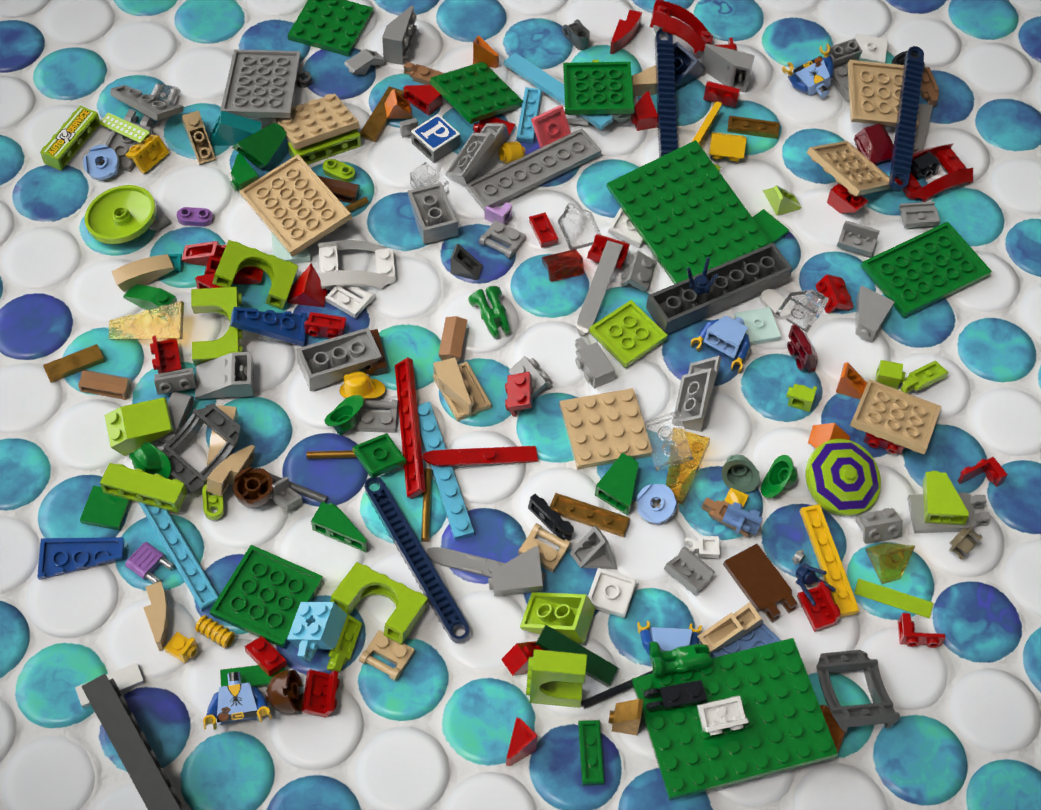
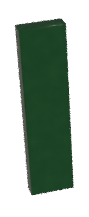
M547 625L544 626L535 645L546 651L587 654L585 674L607 687L610 685L618 669L617 666Z

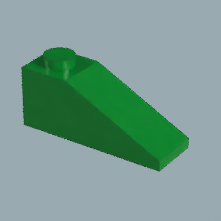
M137 284L130 288L123 296L124 299L167 322L179 310L176 296L161 288Z
M322 502L311 520L312 530L366 553L368 551L367 540L341 509L332 503Z

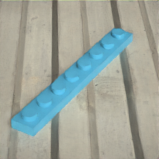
M426 402L417 405L420 437L425 452L445 450L446 448L431 403ZM430 464L454 540L457 541L474 536V530L452 466H434Z

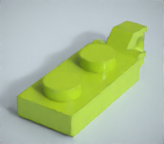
M935 360L910 372L900 390L905 393H910L914 389L916 391L922 390L946 378L949 372Z
M346 613L347 617L335 648L330 649L329 652L330 659L327 670L331 672H340L342 665H345L347 660H350L362 626V622Z

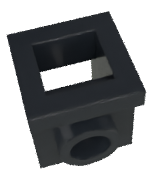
M929 152L913 160L910 168L911 173L917 180L924 177L927 178L931 174L935 176L940 167V162Z

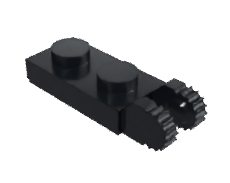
M536 493L530 497L528 509L553 534L563 540L567 539L570 541L574 531L571 523L563 521L560 514L553 511L543 498H540Z
M702 680L660 687V689H649L643 693L646 699L661 697L662 700L648 703L646 705L648 711L663 709L666 711L707 702Z

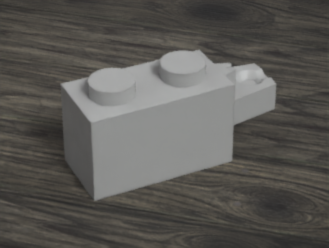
M582 337L576 339L575 347L577 350L575 353L577 358L575 362L577 367L584 372L587 383H591L595 389L614 381L615 369L598 342L587 345Z

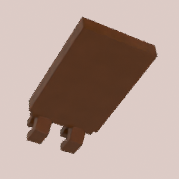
M758 544L724 561L723 566L756 611H764L771 622L778 620V615L781 613L775 603L780 601L788 613L796 609L795 606L798 603L792 596V589Z

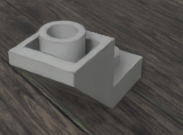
M364 49L345 61L344 65L354 75H366L370 65L383 66L386 60L378 52Z

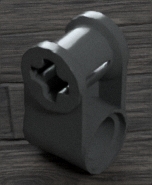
M576 19L574 23L562 26L564 36L578 50H585L589 47L590 32L580 20Z

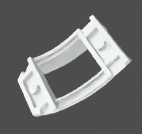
M358 240L318 243L319 274L322 289H325L326 286L336 285L337 287L368 286L382 290L387 284L390 283L391 285L396 281L393 249ZM360 249L375 252L377 273L364 270H339L338 250Z

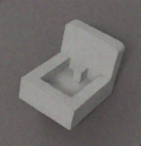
M287 477L272 484L273 494L271 500L288 512L302 504V496L289 488V479Z

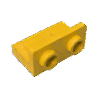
M148 134L141 143L132 146L125 155L127 158L133 159L141 173H146L169 154V151L160 136Z

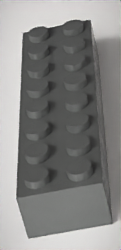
M771 243L707 270L706 278L709 282L715 274L719 275L711 286L709 293H695L693 288L689 287L690 282L688 278L648 295L646 309L656 324L666 334H669L762 294L764 290L773 289L789 282L793 268L774 243ZM702 273L693 276V280H694L697 276L702 275Z
M103 674L81 686L147 809L186 810L154 751L151 749L143 731H141L133 713H131L123 695H121L114 679L109 680L107 675Z

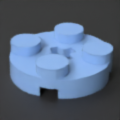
M96 145L89 149L90 152L87 156L85 154L83 167L93 179L105 180L118 173L119 156L109 146ZM100 159H103L105 161V163L102 166L97 165V163L100 162Z
M664 484L647 485L640 491L637 497L639 514L646 521L655 524H662L668 521L674 515L678 505L675 494ZM654 499L657 501L661 499V506L659 508H653L654 504L652 501Z

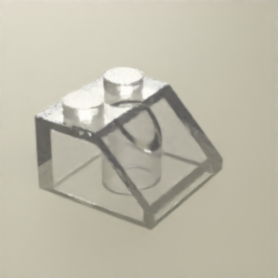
M813 289L789 293L775 314L793 325L796 324L803 331L808 332L821 315L829 299Z

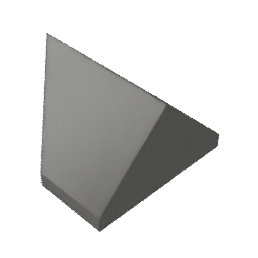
M594 526L569 552L580 568L618 570L609 542L597 526Z

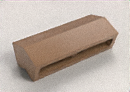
M458 316L445 318L439 350L441 360L454 357L457 363L460 360L467 319Z
M83 370L78 387L81 392L126 400L130 392L132 379Z

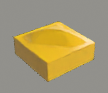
M730 488L724 501L731 505L737 502L742 504L744 508L749 495Z

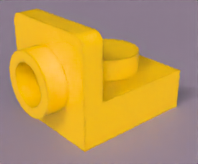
M176 632L164 647V650L186 664L189 658L192 659L197 653L198 645L193 637L188 639Z

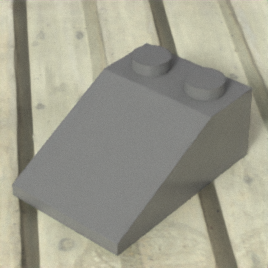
M442 182L407 191L423 244L458 236V221Z

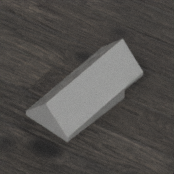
M486 123L480 133H472L445 175L465 187L467 183L475 180L509 137L507 126L499 123Z
M721 356L690 363L688 374L682 375L672 421L673 426L701 432L718 374Z

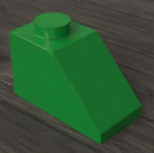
M237 154L231 171L232 181L230 183L232 188L239 192L259 178L242 154Z

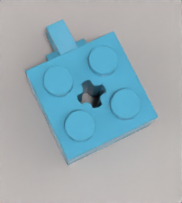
M301 602L287 640L299 649L297 656L302 661L311 662L317 649H333L336 647L347 614L334 602Z

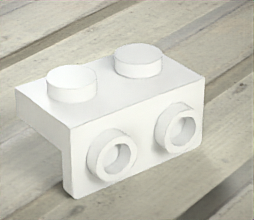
M740 696L697 705L702 730L709 732L710 735L723 733L722 729L728 727L731 730L744 728L743 724L749 723L748 718H745Z

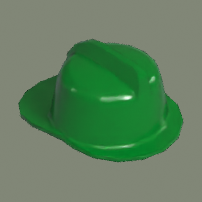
M353 395L346 398L326 416L325 424L333 427L339 435H343L357 425V413L364 404V398L361 395Z
M150 442L143 443L134 453L129 454L134 469H141L149 474H160L164 478H169L171 463L168 456Z
M788 455L778 456L763 479L761 493L765 498L777 496L782 490L792 487L797 481V468L793 466V461Z

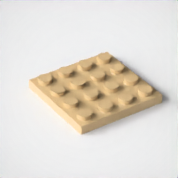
M849 60L850 122L896 126L904 65ZM917 118V121H916L917 125H916L915 128H917L918 125H919V120H918V118Z
M327 94L323 98L313 99L308 103L293 106L291 118H272L275 124L281 125L284 131L287 132L286 138L295 150L360 128L359 121L336 94Z
M848 141L810 147L807 151L812 161L819 163L826 173L836 178V182L844 185L853 196L891 189L889 186V176Z
M869 379L850 426L925 455L942 406Z
M633 388L559 401L577 470L614 463L622 453L635 459L653 455Z

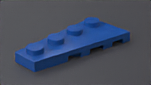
M234 307L231 313L230 326L302 346L305 342L304 323L307 313L292 314L291 311L276 313L274 310L263 312L253 308Z
M123 537L41 538L37 578L42 580L122 560L124 557L125 539Z

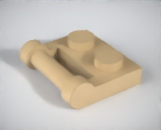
M536 523L520 547L518 554L521 555L529 549L538 546L541 567L553 573L572 542L555 536L542 529V526ZM539 535L561 548L557 551L537 540L536 537Z
M378 630L367 649L361 654L359 662L367 663L389 675L390 679L397 681L414 655L415 649L404 643L401 645L384 636V632ZM375 653L397 666L393 668L372 657V655Z

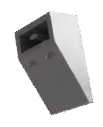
M412 5L385 28L382 37L383 58L386 60L385 62L403 65L405 59H408L409 47H412L413 35H416L417 25H415L417 14L414 13V6Z
M706 44L702 64L705 66L704 71L723 85L738 88L740 92L746 93L755 55Z
M251 352L229 353L196 366L195 399L253 396L254 363Z

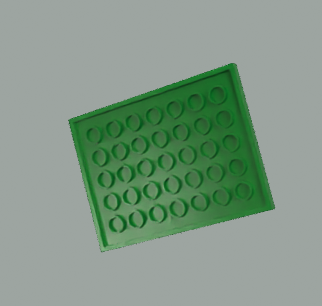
M696 140L607 183L606 187L674 284L688 279L687 267H690L692 276L702 273L707 257H710L709 270L771 244Z
M794 638L712 658L711 666L701 669L672 672L654 678L653 673L632 678L636 698L643 699V720L669 801L838 756ZM702 680L707 698L706 703L740 696L745 718H748L749 723L743 724L744 728L731 730L728 727L722 729L723 733L710 735L709 732L702 730L697 705L666 711L664 709L648 711L646 707L648 703L662 700L661 697L646 699L643 693L649 689H660V687Z

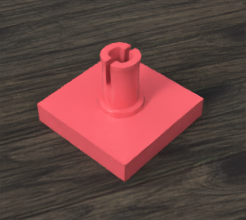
M559 105L531 119L540 148L571 134L563 106Z

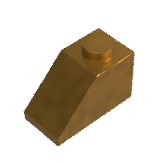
M643 699L616 703L614 711L610 710L608 723L612 724L611 731L637 735L641 721Z

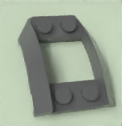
M215 404L205 405L206 408L198 410L195 408L192 410L193 413L186 424L162 450L168 456L171 463L170 476L173 479L182 481L188 494L196 492L207 481V477L228 458L238 441L241 426ZM203 424H206L226 443L209 465L199 473L179 454L193 440Z
M862 650L821 653L816 667L826 703L837 724L846 734L848 727L884 724L888 730L900 719V714L896 713L893 709V702L883 684L878 668V660L868 658V654ZM864 670L873 703L841 707L835 695L829 673Z

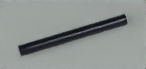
M649 671V672H647V673H645V674H642V675H640V676L652 674L653 671ZM632 679L581 701L583 709L632 689Z

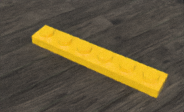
M818 504L801 508L800 514L820 569L827 572L826 575H823L824 580L836 588V591H831L834 604H837L840 609V618L858 614L857 602L821 506Z

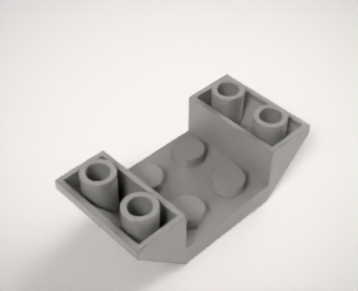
M855 38L830 46V51L828 52L831 55L834 66L832 79L846 100H849L848 62L849 60L860 61L859 58L863 52Z

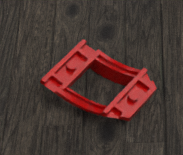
M664 0L655 1L650 22L651 28H653V25L662 27V31L683 39L694 49L695 54L698 51L704 52L706 44L712 45L713 35L691 12L679 5Z
M953 144L921 150L912 155L911 163H913L914 159L930 152L933 156H936L949 174L922 187L910 172L908 185L903 192L910 199L916 200V198H921L923 202H926L929 198L942 191L961 186L966 182L971 184L973 182V168L967 169L951 149ZM895 179L898 185H903L900 179Z

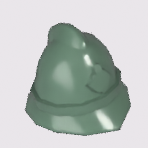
M739 454L730 455L721 470L725 485L742 493L754 491L760 482L759 471L747 457Z

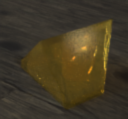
M882 543L865 549L881 584L901 579L915 546Z

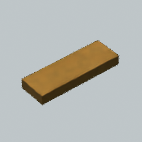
M729 115L727 132L778 139L780 122Z
M95 344L44 364L43 367L51 383L105 362L98 345Z

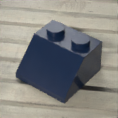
M676 42L673 45L675 86L678 87L694 81L705 69V66L680 43Z

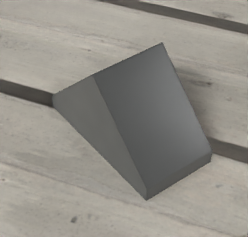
M456 244L450 258L451 274L477 280L483 265L460 244Z

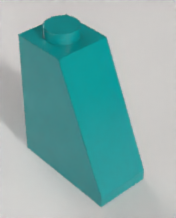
M221 110L211 131L210 144L213 146H234L239 141L261 130L262 122Z

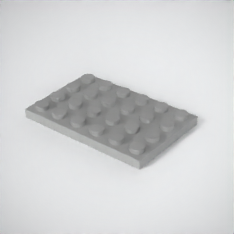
M234 49L221 110L246 118H291L301 51Z

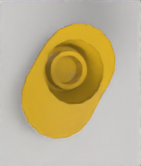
M355 371L344 375V384L340 387L339 392L343 398L361 395L364 399H372L382 396L386 388L382 382L371 379L364 372Z

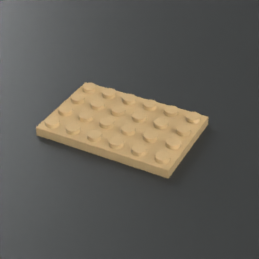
M298 154L239 191L243 199L292 257L352 219L351 213Z

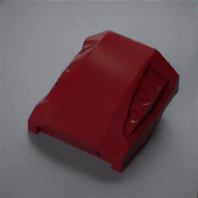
M876 124L863 128L855 135L854 141L857 149L872 163L877 165L892 160L894 145L884 125Z
M796 324L792 325L788 335L791 340L787 343L788 351L792 356L798 354L795 361L799 370L807 369L808 374L815 372L818 361L817 352L807 334Z

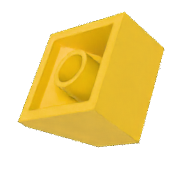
M711 132L709 154L712 155V158L722 159V156L729 157V160L739 161L740 158L744 159L747 138L741 135Z

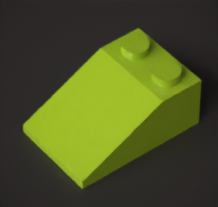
M165 397L121 406L104 415L110 447L124 456L140 448L143 443H151L173 431L168 403Z
M532 592L520 628L540 635L544 626L547 625L576 643H585L595 606L587 594Z

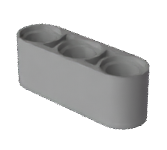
M178 392L171 394L168 408L173 431L160 437L157 441L168 443L186 424L193 407V396Z

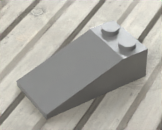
M369 327L297 348V361L310 391L328 386L344 378V375L358 371L382 359Z

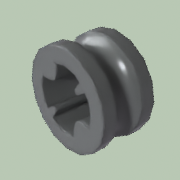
M308 71L298 72L297 85L303 88L309 87L312 83L311 74Z

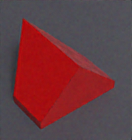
M312 264L306 268L291 286L287 301L289 304L324 308L327 290L326 288L322 289L320 277Z
M516 717L507 753L506 766H512L536 751L538 735L521 718Z

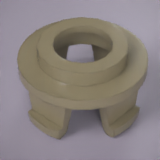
M970 526L968 529L964 527L949 543L952 545L949 551H954L960 556L961 560L964 559L965 555L959 549L968 554L977 544L972 536L978 540L983 538L981 534L978 535L973 530V526Z

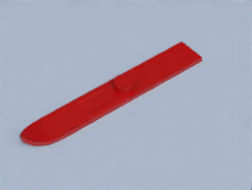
M536 446L432 450L423 454V459L434 466L538 462Z

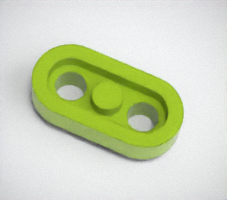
M327 159L323 162L322 167L325 175L335 180L349 183L355 179L353 167L336 159Z
M205 484L202 489L205 517L209 520H218L224 515L223 494L222 496H211V493L206 491L207 484Z

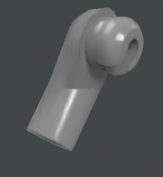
M166 215L160 219H155L148 229L157 231L169 224L170 220Z

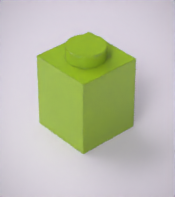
M880 360L875 381L898 389L900 383H903L905 379L903 364Z

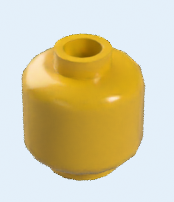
M518 141L505 142L499 148V158L505 164H509L525 156V148Z

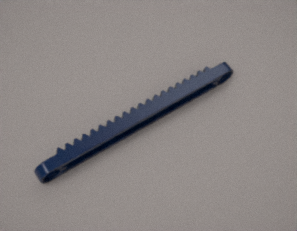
M663 29L658 30L655 36L659 158L678 149L674 43L672 34L662 31ZM664 35L668 40H661L659 36Z
M918 46L910 47L904 60L889 177V186L896 192L903 191L908 185L911 161L913 159L919 94L922 85L921 77L924 69V52ZM911 53H916L919 58L912 57ZM895 179H900L903 185L896 184Z
M379 477L368 478L364 485L365 493L379 519L382 521L383 526H385L386 531L389 533L390 538H392L394 545H396L397 550L400 552L401 557H403L405 564H407L412 576L415 577L424 596L428 597V603H430L431 608L434 610L449 638L455 643H464L468 640L470 634L468 623L384 481ZM372 484L380 486L377 491H371L369 487ZM461 627L465 630V633L462 636H456L453 631Z

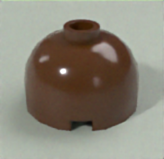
M252 467L241 470L235 476L233 492L237 500L242 505L251 508L265 505L273 494L272 477L263 468L252 469Z
M285 670L279 672L271 678L268 684V689L265 692L266 700L278 712L290 714L302 710L304 693L300 694V686H303V683L297 671Z

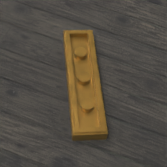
M390 86L387 88L360 131V137L374 142L377 141L390 119L386 115L385 101L392 90L395 89L403 97L404 91Z
M555 493L550 508L558 512L561 517L591 527L597 526L600 530L624 537L630 522V517Z

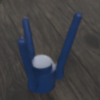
M710 257L706 258L702 275L697 276L694 280L690 267H687L689 287L693 288V291L697 294L709 293L711 286L719 276L715 274L710 282L706 278Z
M804 563L796 570V583L802 588L811 604L815 606L816 602L804 584L811 585L815 581H823L816 576V573L826 575L827 572ZM823 581L825 586L829 587L831 591H836V588Z

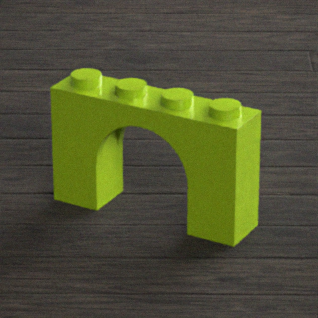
M228 240L212 284L223 288L231 287L240 269L245 267L260 268L268 274L271 280V288L265 303L283 310L298 265L261 252L256 248L242 245L237 241Z
M237 287L191 289V307L194 314L220 313L226 316L231 323L233 308L242 305V294L238 293ZM229 325L226 334L217 340L192 342V361L194 365L197 366L229 353L244 352L243 346H240V339H243V330Z
M356 562L331 595L330 602H334L345 613L350 615L359 601L367 596L382 595L389 598L395 604L396 609L385 623L384 636L402 645L426 611L428 597L424 596L421 592H416L406 587L403 583L390 579L385 574L372 570L367 565Z
M534 649V656L529 657L526 695L530 696L529 703L580 708L587 654Z

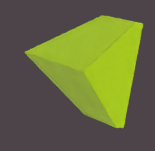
M777 185L762 190L777 216L802 208L794 194Z

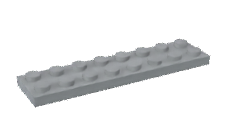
M581 128L523 156V158L467 183L466 189L485 212L486 206L494 208L600 156L602 150Z

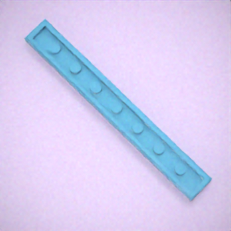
M517 53L504 60L506 67L565 106L564 84ZM609 114L579 115L600 130L613 122V117Z
M138 502L201 611L212 607L218 599V595L168 511Z

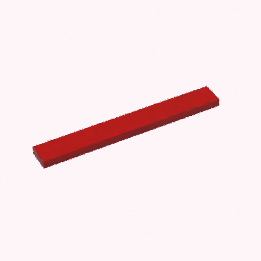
M407 357L395 365L402 451L406 459V465H404L406 493L408 498L413 499L424 493L426 488L413 359Z

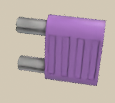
M144 542L126 561L125 566L142 579H148L152 583L160 582V579L152 573L161 564L169 570L174 567V564L167 560L166 555L148 542Z

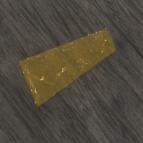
M178 301L172 305H164L157 309L142 311L139 314H131L109 320L108 339L153 340L152 336H156L157 340L182 339L184 302Z
M673 428L666 486L675 494L677 503L684 505L710 444V438Z

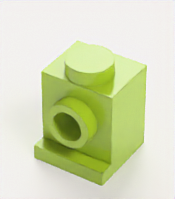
M795 383L793 387L789 386L786 395L789 398L787 406L810 412L817 387L813 386V389L805 385Z

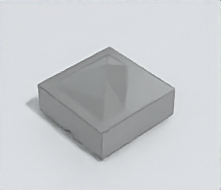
M416 118L400 122L402 138L411 136V130L418 127Z

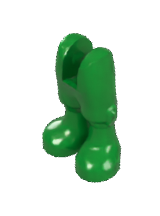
M489 286L486 288L485 293L482 289L472 293L468 301L472 307L480 308L481 319L495 339L499 337L498 327H501L503 333L508 335L510 334V325L506 309L500 303L502 296L500 287ZM486 297L491 302L493 309L488 306Z
M649 642V655L654 678L662 677L672 672H686L712 665L708 645L693 644L665 651L661 650L658 642Z

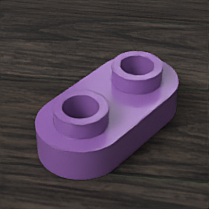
M183 207L177 211V219L181 225L206 227L213 222L212 212L206 208Z

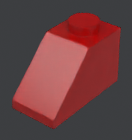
M406 85L403 87L404 98L428 116L443 105L442 95L431 85Z
M649 91L645 92L634 106V114H631V122L633 125L635 124L637 131L657 128L658 114Z

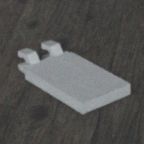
M129 109L124 120L150 131L149 134L152 133L151 128L154 124V121L151 120L152 118L145 114L140 124H136L138 120L136 111ZM112 131L105 145L112 148L118 154L120 160L118 169L131 172L135 163L133 159L127 158L125 154L129 152L132 146L139 144V142ZM100 159L99 163L104 164L105 161L103 159Z
M958 493L969 512V517L965 525L925 523L923 494L908 495L907 500L913 532H960L964 527L968 529L970 526L974 528L976 526H987L988 521L991 520L989 512H979L976 514L974 512V509L984 508V504L987 502L986 496L974 495L971 497V494Z

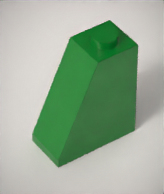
M272 123L239 141L232 148L241 153L243 157L259 169H262L268 164L286 137L287 132L284 131L281 125Z
M622 453L596 485L595 496L628 516L639 462L632 456Z

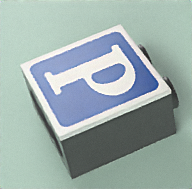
M438 114L411 130L412 144L433 163L460 147V133Z

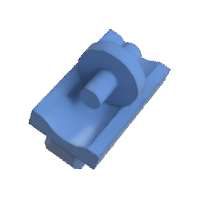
M734 502L732 505L729 504L722 522L736 527L735 533L739 534L740 530H744L756 535L763 519L761 513L756 510H751L750 512L742 510V504Z

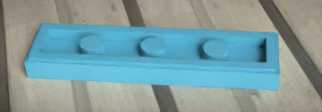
M525 87L524 102L522 103L516 137L518 142H534L535 131L531 119L538 116L542 94L540 89Z

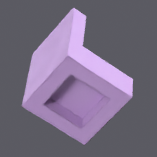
M507 202L502 208L497 206L494 208L486 206L485 219L492 223L496 220L506 224L512 217V205Z

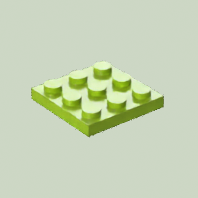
M632 300L589 327V332L624 368L666 341L668 337Z

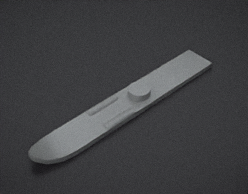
M607 240L578 317L577 331L579 336L583 337L589 332V327L595 322L621 253L622 244Z
M432 547L427 549L429 558L439 565L492 578V571L505 564L446 548ZM541 572L542 582H544L546 573Z

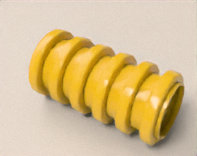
M207 615L202 616L196 623V632H200L203 636L206 635L208 639L211 638L213 642L222 645L224 649L229 647L235 638V632L230 631L228 628L224 629L222 624L219 625L212 618L208 619Z

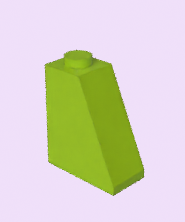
M939 471L926 472L922 481L924 522L965 525L969 512L947 473Z

